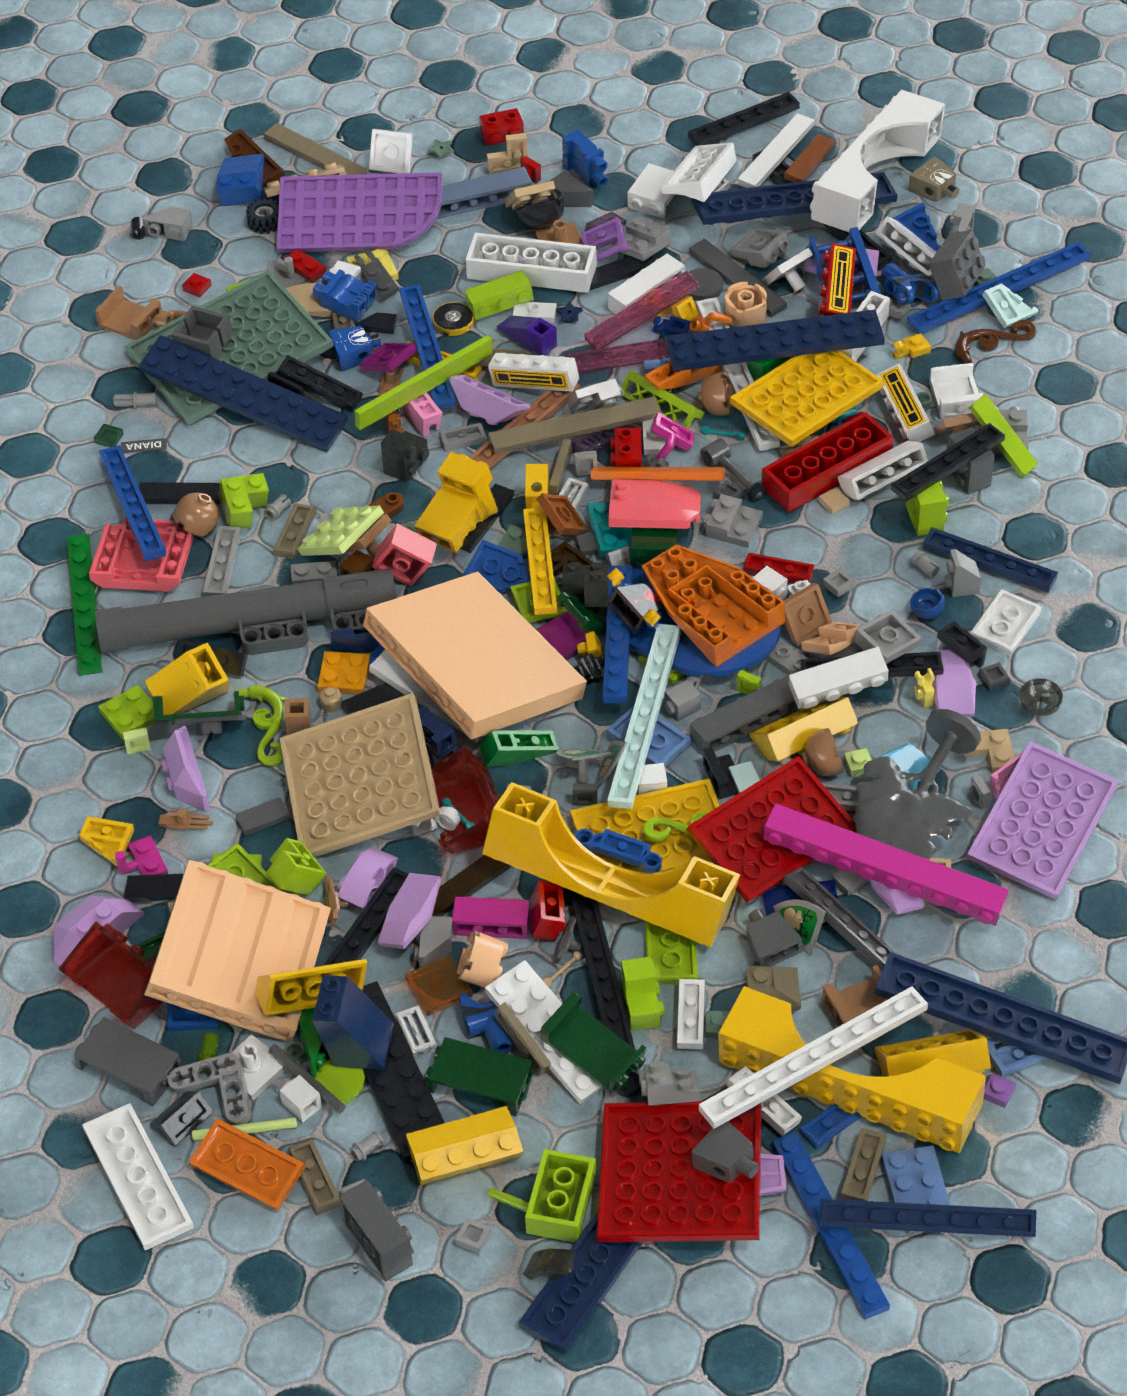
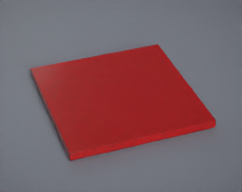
M704 1101L650 1106L648 1102L604 1103L597 1241L760 1240L761 1103L728 1121L752 1143L754 1154L752 1161L759 1164V1170L753 1178L740 1173L733 1182L729 1183L693 1167L691 1151L713 1129L699 1112V1104Z

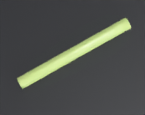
M292 1117L231 1126L251 1134L297 1128V1119ZM210 1128L193 1130V1141L203 1140Z

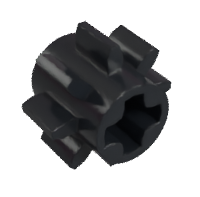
M589 653L576 660L578 665L574 669L586 681L602 674L600 669L604 664L600 656L594 657L592 653Z

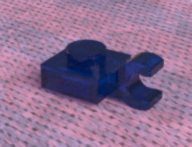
M655 316L652 332L656 334L665 332V336L688 333L691 321L673 316L669 320Z

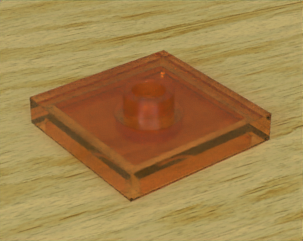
M451 955L405 974L407 983L427 1016L459 1003V994L466 992L468 997H473L472 990L467 982L457 978L459 976L457 974L458 967Z

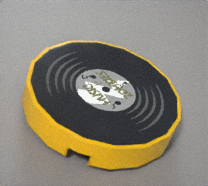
M445 303L434 311L432 316L433 326L441 334L444 332L448 333V336L462 335L468 332L474 324V314L471 308L463 303Z

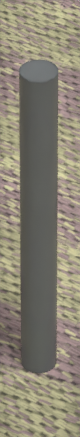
M273 1044L269 1048V1052L296 1076L300 1075L335 1111L342 1113L345 1110V1104L277 1044Z

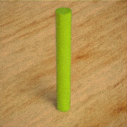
M492 1187L487 1194V1197L527 1212L529 1205L527 1201Z

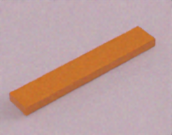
M593 467L591 470L592 480L722 481L725 476V467Z

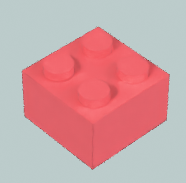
M396 524L377 547L372 568L376 570L391 568L394 579L412 587L431 565L437 543Z

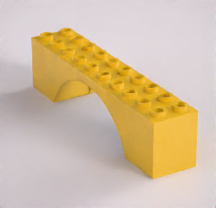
M512 782L493 808L482 853L709 947L713 945L727 920L740 877L738 873L695 856L677 868L655 873L636 872L612 865L594 855L576 839L561 816L557 800Z
M745 986L718 1033L719 1062L728 1068L739 1070L746 1066L753 1073L762 1070L806 1045L793 1022L791 1003ZM935 1058L927 1065L914 1071L887 1077L853 1074L829 1064L788 1088L794 1090L799 1095H807L818 1099L826 1105L837 1104L839 1108L847 1113L854 1114L858 1112L860 1116L867 1118L873 1123H881L891 1127L896 1132L907 1133L915 1136L920 1141H928L946 1151H954L960 1154L972 1129L973 1122L983 1106L986 1076L939 1058Z

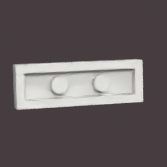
M679 979L677 1049H703L705 980Z
M745 1066L730 1077L726 1085L731 1087L754 1073ZM777 1094L761 1102V1117L782 1136L797 1126L802 1119V1116Z

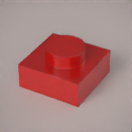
M527 156L523 157L520 160L521 168L525 167L531 181L535 184L541 180V164Z
M193 273L182 284V289L184 292L200 298L212 286L211 279Z

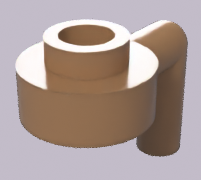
M160 311L155 316V327L160 328L173 319L186 314L187 311Z

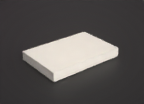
M1001 589L970 634L985 646L1011 657L1041 614L1042 606Z

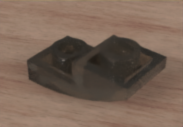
M544 1249L534 1252L523 1275L530 1280L546 1276L551 1281L566 1277L574 1267L572 1262L577 1253L568 1249Z

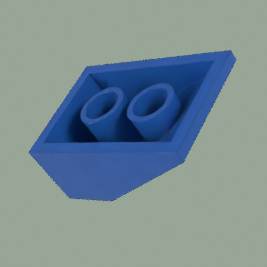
M264 154L224 158L217 175L216 187L222 206L248 204L252 201L256 203V199L262 201Z

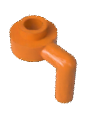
M710 312L706 317L697 316L690 323L691 333L708 331L713 321L730 325L732 317L716 312Z

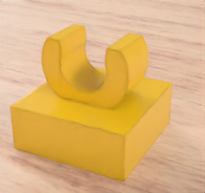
M692 296L684 297L670 309L673 317L677 318L679 325H685L699 315Z
M595 632L585 634L586 642L577 645L578 653H581L582 656L592 653L594 657L600 656L602 662H605L602 643Z

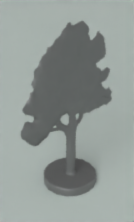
M949 709L934 710L926 720V730L931 738L940 746L928 766L920 773L913 774L900 771V767L889 756L867 761L864 765V776H872L874 780L871 782H860L856 785L860 805L855 808L856 814L853 821L856 823L855 827L858 834L922 858L930 859L937 851V847L929 840L930 837L941 835L946 840L953 838L952 827L946 824L955 820H959L961 823L969 819L968 815L972 813V810L967 805H962L956 800L947 797V795L938 793V785L935 782V776L950 751L968 754L975 751L981 741V735L976 725L967 717ZM922 780L916 790L908 787L910 781ZM929 786H932L931 792L928 791Z

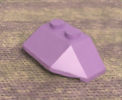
M466 375L451 376L450 378L461 408L469 411L471 416L486 419L488 424L498 425L501 422H508L530 409V404L513 398Z
M182 725L174 730L163 748L165 759H161L164 773L169 772V777H166L169 791L174 790L177 800L200 810L209 811L207 794L187 727Z
M90 895L54 925V963L72 976L140 919L144 912L131 901L124 898Z

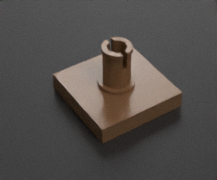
M556 220L553 223L554 227L535 231L536 240L584 245L574 222L566 224L564 220Z
M971 413L944 419L933 430L935 436L953 432L957 433L970 427L976 428L980 423Z
M387 514L381 515L344 553L366 549L374 559L377 547L379 546L375 538L392 522Z
M816 583L810 584L784 600L785 625L793 645L799 646L802 641L809 640L819 633L818 627L833 623L820 587Z

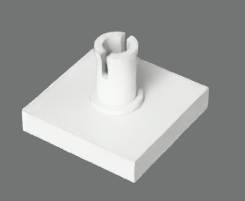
M372 129L369 170L410 173L413 134Z
M807 248L777 266L761 282L768 286L778 279L785 277L794 292H797L805 286V283L796 272V269L813 254Z
M252 1034L231 1052L239 1058L243 1065L248 1097L252 1101L288 1069L269 1052V1047ZM232 1061L228 1062V1067H226L228 1071L232 1070L231 1066L234 1065ZM233 1084V1086L240 1091V1085Z

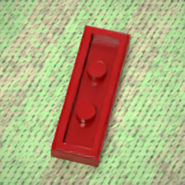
M754 553L747 554L743 567L745 573L755 576L768 566L787 578L789 583L808 580L810 583L814 572V564Z

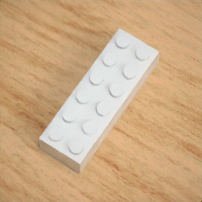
M484 233L474 234L465 260L467 279L492 281L523 270L531 286L587 293L589 292L597 266L596 246Z

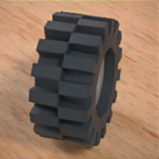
M263 198L262 201L256 199V203L254 201L250 202L251 205H248L246 209L249 229L255 233L259 231L260 234H263L265 231L267 234H270L271 230L276 232V228H278L279 202L277 200L273 202L272 198L269 201L267 198Z

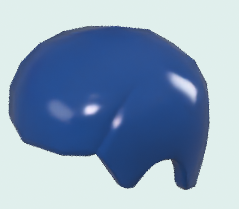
M938 588L919 589L912 595L910 600L912 612L918 618L924 620L936 618L942 613L945 605L944 595H942Z

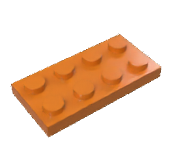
M216 1118L189 1161L192 1167L278 1212L306 1168L303 1162Z

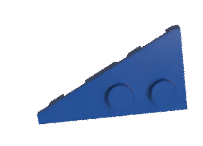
M923 202L893 218L909 229L935 252L941 247L937 243V235L933 225L930 223L929 215L927 216Z

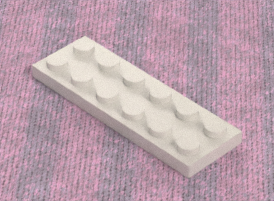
M525 960L485 987L484 992L497 1007L504 1002L507 1003L550 1060L551 1065L549 1069L580 1105L603 1089L597 1082L539 1038L541 1027L562 1003Z
M131 1103L82 1124L83 1130L145 1251L194 1228L187 1210Z

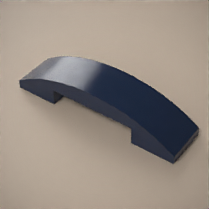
M353 628L330 632L331 648L335 651L369 653L381 645L370 632L355 635Z

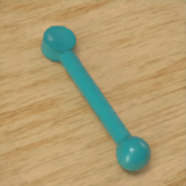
M708 426L701 427L702 435L710 433L737 437L739 440L745 439L744 432L733 433L709 429Z
M444 798L442 805L454 808L458 812L460 820L466 825V830L474 832L476 825L468 822L451 804L449 798Z

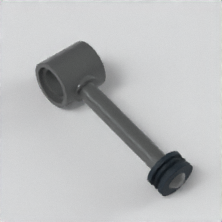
M719 438L701 448L702 460L708 467H714L717 464L725 467L748 490L747 496L753 502H757L764 497L766 489L759 482L753 483L728 459L731 457V451L723 439Z

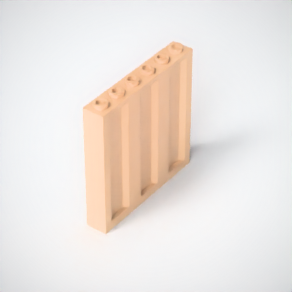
M189 860L144 995L284 1042H291L297 1030L302 1010L265 1016L255 996L257 978L263 975L314 967L331 908L324 906L320 902H312L296 894H289L277 890L275 887L256 883L249 878H242L225 870L206 866L202 862Z

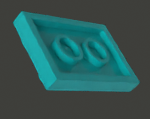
M610 502L587 503L586 511L600 557H606L605 553L624 546H628L631 553L632 528L609 527Z

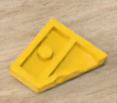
M87 816L80 832V839L87 846L117 866L115 854L118 851L126 852L134 832V826L129 823Z

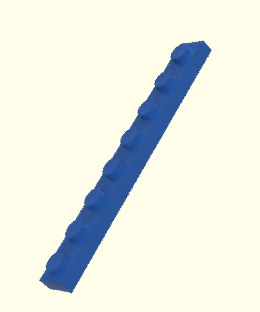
M420 284L399 288V292L423 371L442 361L443 358ZM450 380L429 391L431 399L440 410L456 407V400Z
M121 446L99 450L101 461L144 561L167 556L165 546Z
M632 565L609 566V573L617 568L625 577L623 579L624 583L632 584ZM610 579L608 585V601L615 591L614 587L612 586V581ZM607 605L603 702L627 703L630 628L609 605Z
M797 1132L773 1140L772 1147L776 1155H783L784 1169L864 1319L866 1320L888 1311L890 1304L849 1228L820 1226L821 1198L832 1199Z

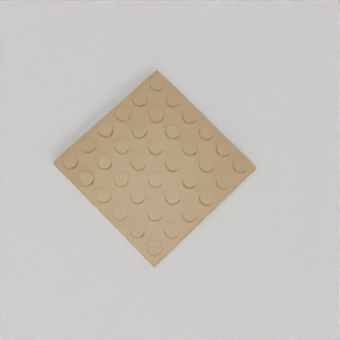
M413 693L280 738L298 841L304 843L314 857L441 815L418 705Z

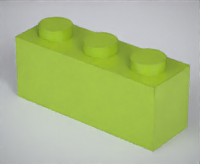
M523 270L464 290L467 305L471 308L475 320L513 308L514 305L534 300L531 283Z

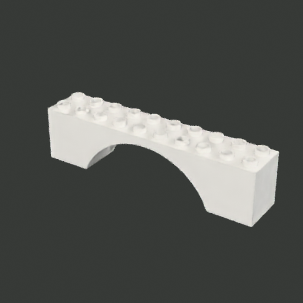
M904 90L893 96L891 102L884 106L882 112L875 116L872 123H869L862 133H859L857 139L850 143L848 149L841 153L839 159L832 163L828 171H825L822 177L815 181L812 187L814 196L810 205V210H812L811 219L849 232L850 228L858 227L860 230L873 215L878 181L866 169L877 162L889 158L902 156L924 157L940 139L945 104Z

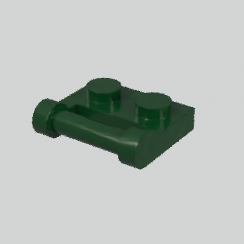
M567 592L558 595L556 602L561 607L566 608L578 622V627L582 631L589 630L590 632L594 631L595 633L598 632L606 635L607 624L592 607H584V599Z

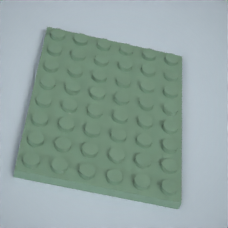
M269 270L199 306V308L228 315L230 318L233 335L225 347L222 346V351L216 359L267 381V374L270 371L277 374L279 366L287 355L304 363L334 347L333 340ZM186 314L125 346L127 354L138 367L159 335L173 340L171 334L180 322H184L183 318ZM145 374L187 425L221 408L217 404Z

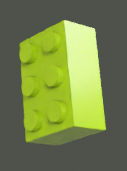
M544 1149L525 1216L527 1234L573 1243L578 1240L582 1232L596 1179L595 1158Z

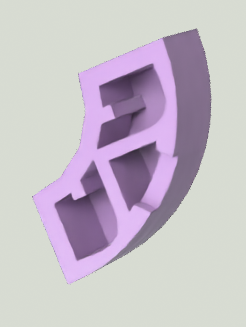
M374 847L369 848L365 852L361 851L347 876L341 878L338 889H340L338 897L365 908L389 872L396 866L398 858Z

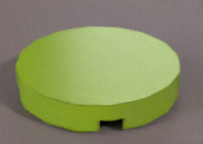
M331 1059L325 1061L323 1068H319L315 1078L343 1104L354 1101L359 1093L361 1095L365 1086L363 1068L335 1067Z

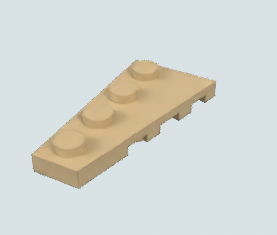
M336 162L324 165L325 169L317 171V168L305 171L306 175L303 176L335 175L338 173L339 175H346V171L342 165H336ZM278 180L267 183L268 187L263 188L267 198L280 194V183Z

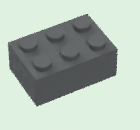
M973 230L950 233L929 262L942 300L965 297L985 268V258L981 255L979 241L975 237Z
M365 1180L339 1196L344 1225L385 1281L413 1266L412 1254L414 1250L410 1244V1240H412L411 1233L405 1225L400 1226L394 1209L391 1206L386 1207L383 1202V1196L376 1186L372 1188L370 1183Z

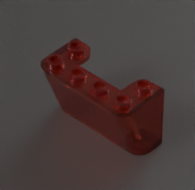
M95 921L58 969L110 1009V1012L126 1025L135 1029L164 1003V1001L144 995L155 959L151 957L147 960L143 957L146 952L135 943L132 946L127 944L126 942L129 938L110 924L106 923L103 926Z

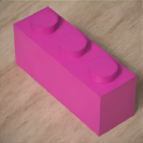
M471 896L455 897L452 917L453 935L470 936L473 931H477L495 938L528 939L530 921L529 900L497 899L494 897L474 898Z

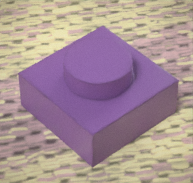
M992 1073L984 1089V1099L1005 1108L1016 1089V1083Z

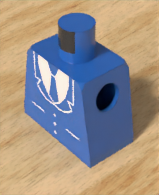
M361 326L328 330L329 337L333 340L334 347L331 349L341 372L359 366L364 359L372 354L371 348L381 346L379 334L367 336Z

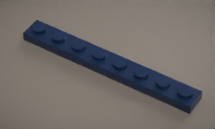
M821 1198L820 1226L1036 1237L1037 1210Z

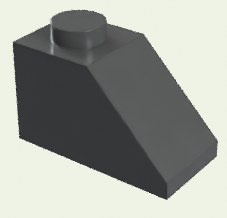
M563 171L550 180L554 181L555 189L547 197L549 200L557 199L561 196L563 197L564 207H591L593 205V189L567 172Z

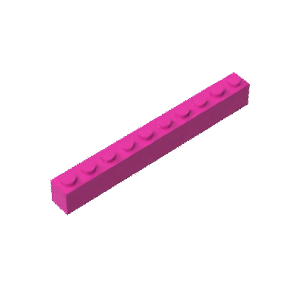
M776 803L764 827L763 839L773 845H780L791 849L794 853L810 856L818 862H826L842 871H850L866 880L882 883L888 888L901 890L912 897H919L930 901L936 906H943L954 910L960 915H968L984 924L997 925L1007 900L1009 889Z

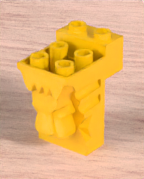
M450 452L437 471L442 486L414 527L417 534L437 543V546L457 553L468 533L476 528V524L496 514L498 508L489 487L493 480L489 466L483 461L477 462L472 460L465 454Z

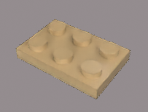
M554 181L514 189L504 200L506 208L512 206V209H515V206L517 208L522 207L529 202L532 204L543 202L555 189Z

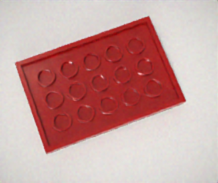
M799 756L687 827L686 831L715 865L740 874L736 891L747 904L783 882L785 875L800 867L804 868L815 861L810 856L794 853L791 849L780 845H773L763 839L764 827L775 803L857 833L856 823Z

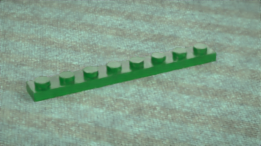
M89 533L67 536L79 675L103 673L95 610H97L95 585L89 576L92 566Z

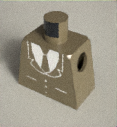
M935 156L909 176L908 190L934 202H938L946 195L955 199L960 191L955 186L956 173Z

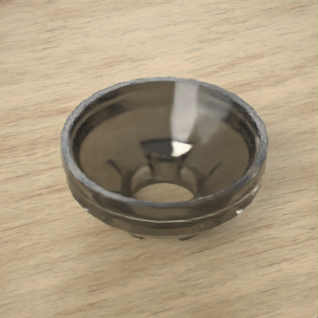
M1038 678L1023 684L1020 689L1019 700L1021 706L1030 714L1048 716L1060 708L1063 693L1056 683ZM1040 701L1045 703L1046 707L1038 709L1034 707L1033 703Z

